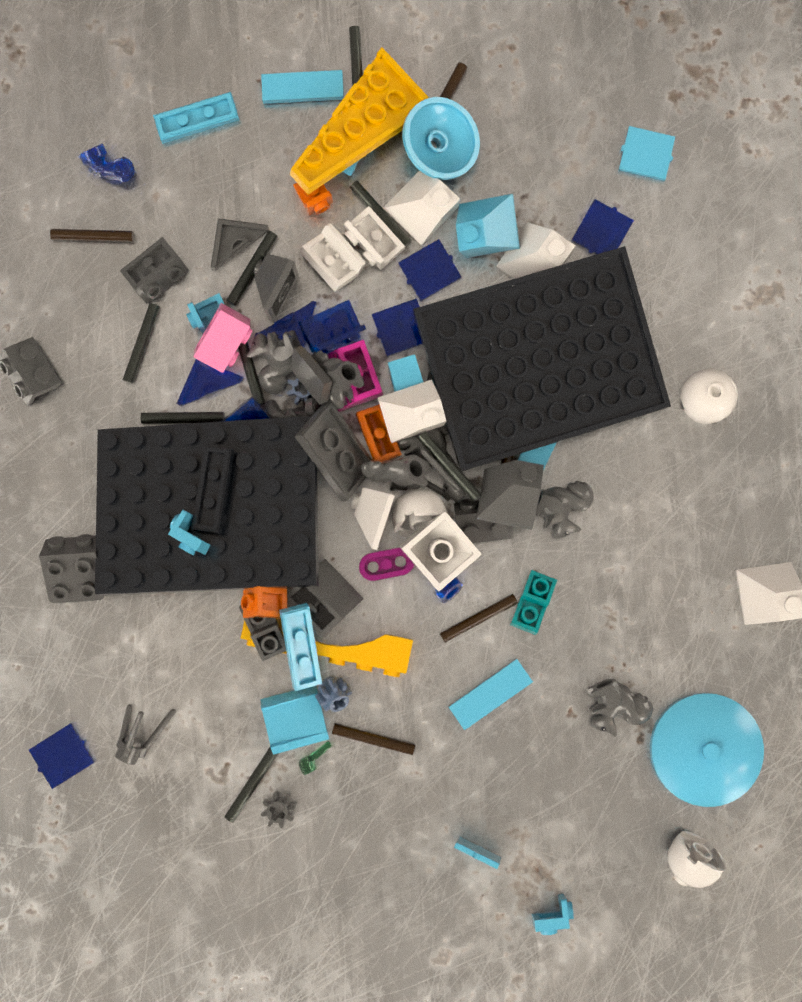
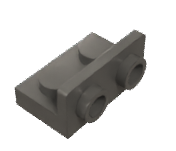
M161 237L122 268L120 272L144 302L149 304L188 273L189 269L166 240Z

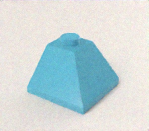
M513 194L459 205L456 230L460 253L466 258L520 249Z

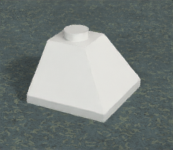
M419 170L383 209L422 247L459 209L460 198L441 180L429 177Z
M527 222L518 234L520 249L506 251L496 267L512 279L565 264L572 254L575 245L554 230Z
M432 380L378 397L391 443L444 426L446 423L441 399Z
M363 488L361 493L356 492L351 508L356 509L354 515L371 549L378 552L394 505L395 496Z
M446 511L420 527L399 545L401 550L438 591L443 589L482 555Z
M792 562L735 570L744 625L802 618V584Z

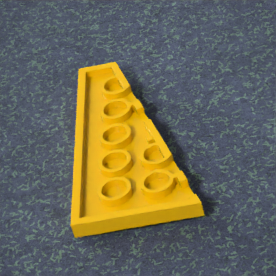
M381 47L377 52L376 58L366 67L357 83H354L334 110L327 124L322 126L318 136L311 145L307 146L293 165L290 175L309 195L403 131L404 121L410 110L419 102L429 97Z

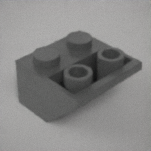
M326 559L318 564L319 586L293 587L287 593V602L291 607L304 603L309 605L313 630L321 638H324L364 599Z

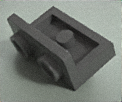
M33 337L3 349L0 356V369L4 375L9 376L13 382L16 395L20 399L23 398L26 405L33 403L35 397L60 386V379Z
M465 499L453 504L456 524L472 543L514 539L513 526L476 520L479 500Z

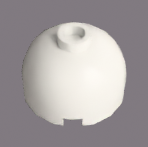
M714 368L699 370L692 374L683 384L680 399L685 408L684 411L695 422L702 424L717 423L728 417L735 408L738 399L737 386L732 377L724 371Z
M421 487L419 489H407L406 493L402 494L393 506L392 523L395 533L399 530L400 536L410 537L420 527L442 512L446 511L447 513L443 500L437 493L422 489Z
M682 831L673 840L668 850V863L671 871L674 873V879L679 884L704 888L714 884L722 876L727 868V864L715 847L710 851L703 845L707 842L705 839L689 831Z

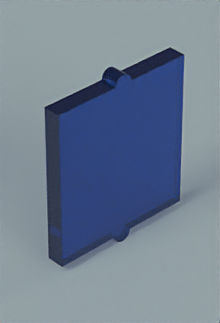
M594 199L571 241L587 249L589 254H600L619 248L634 220L618 212L616 207L611 208Z
M440 239L398 262L407 278V285L412 286L420 302L462 278L453 263V256L447 253Z
M417 298L372 314L378 331L376 336L381 340L387 357L422 345L412 312L414 308L420 307Z
M72 723L29 749L30 754L38 765L37 771L42 772L52 789L95 763L85 746L86 741L81 740Z

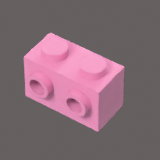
M221 303L196 345L193 357L223 373L227 366L232 367L239 355L236 350L240 343L246 344L251 336L250 319Z

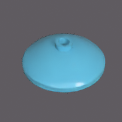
M443 97L427 98L415 105L404 121L402 137L405 151L415 167L425 175L439 180H451L465 174L474 165L480 149L478 128L469 112L457 102ZM431 141L436 143L437 148L432 146Z

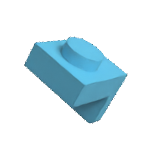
M219 293L194 305L192 302L187 304L190 312L186 315L193 329L198 327L202 334L204 333L220 304H224Z
M182 510L171 521V530L168 535L180 541L179 548L192 555L198 551L205 555L211 545L188 532L192 525L193 515Z
M558 894L560 911L532 914L535 932H540L541 935H553L558 933L557 930L570 929L569 919H574L573 906L571 901L567 902L564 894Z

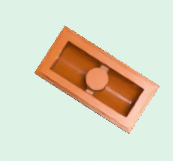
M380 404L356 412L355 415L373 460L380 462L394 460L402 455L398 443H391Z

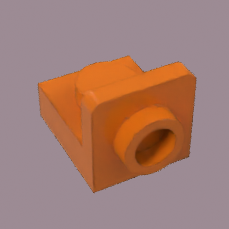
M298 183L293 184L309 216L314 213L318 215L327 211L330 208V204L333 203L330 191H327L324 184L309 195Z
M257 586L243 590L241 598L243 618H280L279 610L287 608V589Z

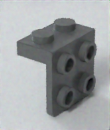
M83 534L71 538L55 536L46 539L39 558L49 601L51 603H67L103 599L104 596L95 595L96 536Z

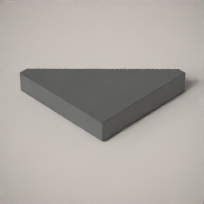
M218 218L211 269L217 270L267 233L268 225Z

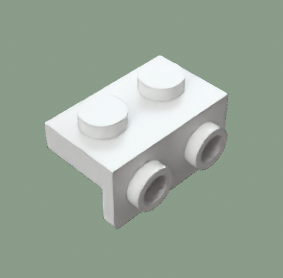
M369 206L351 222L347 220L344 223L345 238L352 246L358 245L364 251L362 256L371 267L376 265L382 270L405 250L404 244Z
M331 223L324 227L321 234L304 244L299 251L334 292L358 277L365 265L361 254L353 249L343 234Z

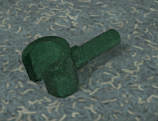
M329 741L311 755L300 759L299 767L303 775L317 769L314 760L318 759L332 747Z

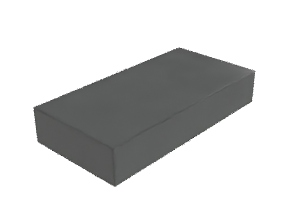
M303 346L295 347L293 349L290 370L319 405L328 402L332 380Z

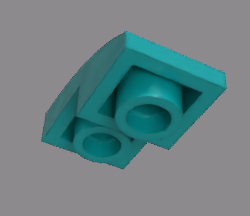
M531 570L510 625L536 635L546 608L550 603L557 579Z

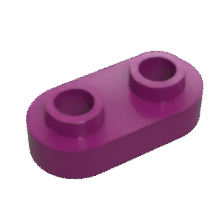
M394 548L365 555L359 563V571L365 579L377 581L406 575L412 570L414 564L401 548ZM399 556L404 557L406 560V564L403 567H398L395 564V559ZM371 562H376L379 566L378 570L374 573L368 570V565Z

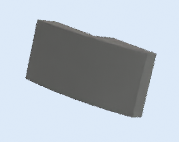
M240 605V606H239V609H240V611H241V613H242V616H243V609L241 608V605ZM244 618L262 661L286 651L284 636L276 618Z

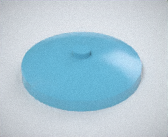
M696 693L673 702L659 716L650 738V757L657 777L672 794L696 806L715 807L735 801L752 787L762 768L764 744L758 724L742 705L722 695Z

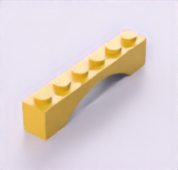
M276 618L283 634L281 618ZM244 620L240 639L247 640L246 645L255 647L251 633ZM384 634L375 640L358 645H331L316 640L315 643L317 655L329 657V663L345 666V662L348 661L357 663L356 668L372 672L373 667L384 669L383 674L400 677V673L406 674L413 639Z

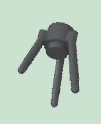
M422 449L420 451L421 454L447 480L443 485L446 490L428 481L426 487L440 494L445 500L449 501L452 498L458 503L466 493L447 471L425 449ZM446 450V452H445L446 455H447V456L454 462V464L457 466V464L455 463V461L453 460V458L451 457V455H450V454L448 453V451Z
M127 705L120 737L116 744L118 749L115 757L131 765H135L138 758L144 759L149 747L176 711L174 709L170 710L145 744L141 746L142 741L135 737L144 713L142 711L138 713L128 736L127 730L132 705Z

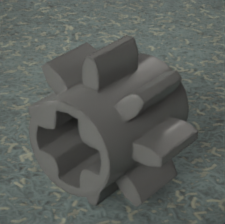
M274 792L272 802L264 799L263 804L268 808L261 813V816L268 817L270 820L268 822L269 827L273 823H279V827L282 829L285 819L293 821L294 816L289 812L296 808V804H289L287 801L289 794L282 798L278 797L277 792ZM280 804L283 806V813L276 816L274 814V807Z

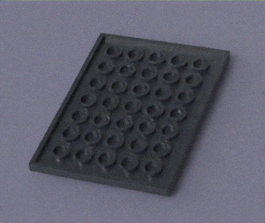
M625 246L412 310L433 382L441 399L447 429L461 471L671 407Z
M312 416L98 429L95 595L244 590L257 586L272 588L319 586L317 467L294 437ZM204 446L232 448L234 450L222 532L217 534L193 531L190 526L189 533L211 545L205 555L198 551L192 555L179 548L180 541L168 535L171 530V521L182 510L192 515L194 513Z

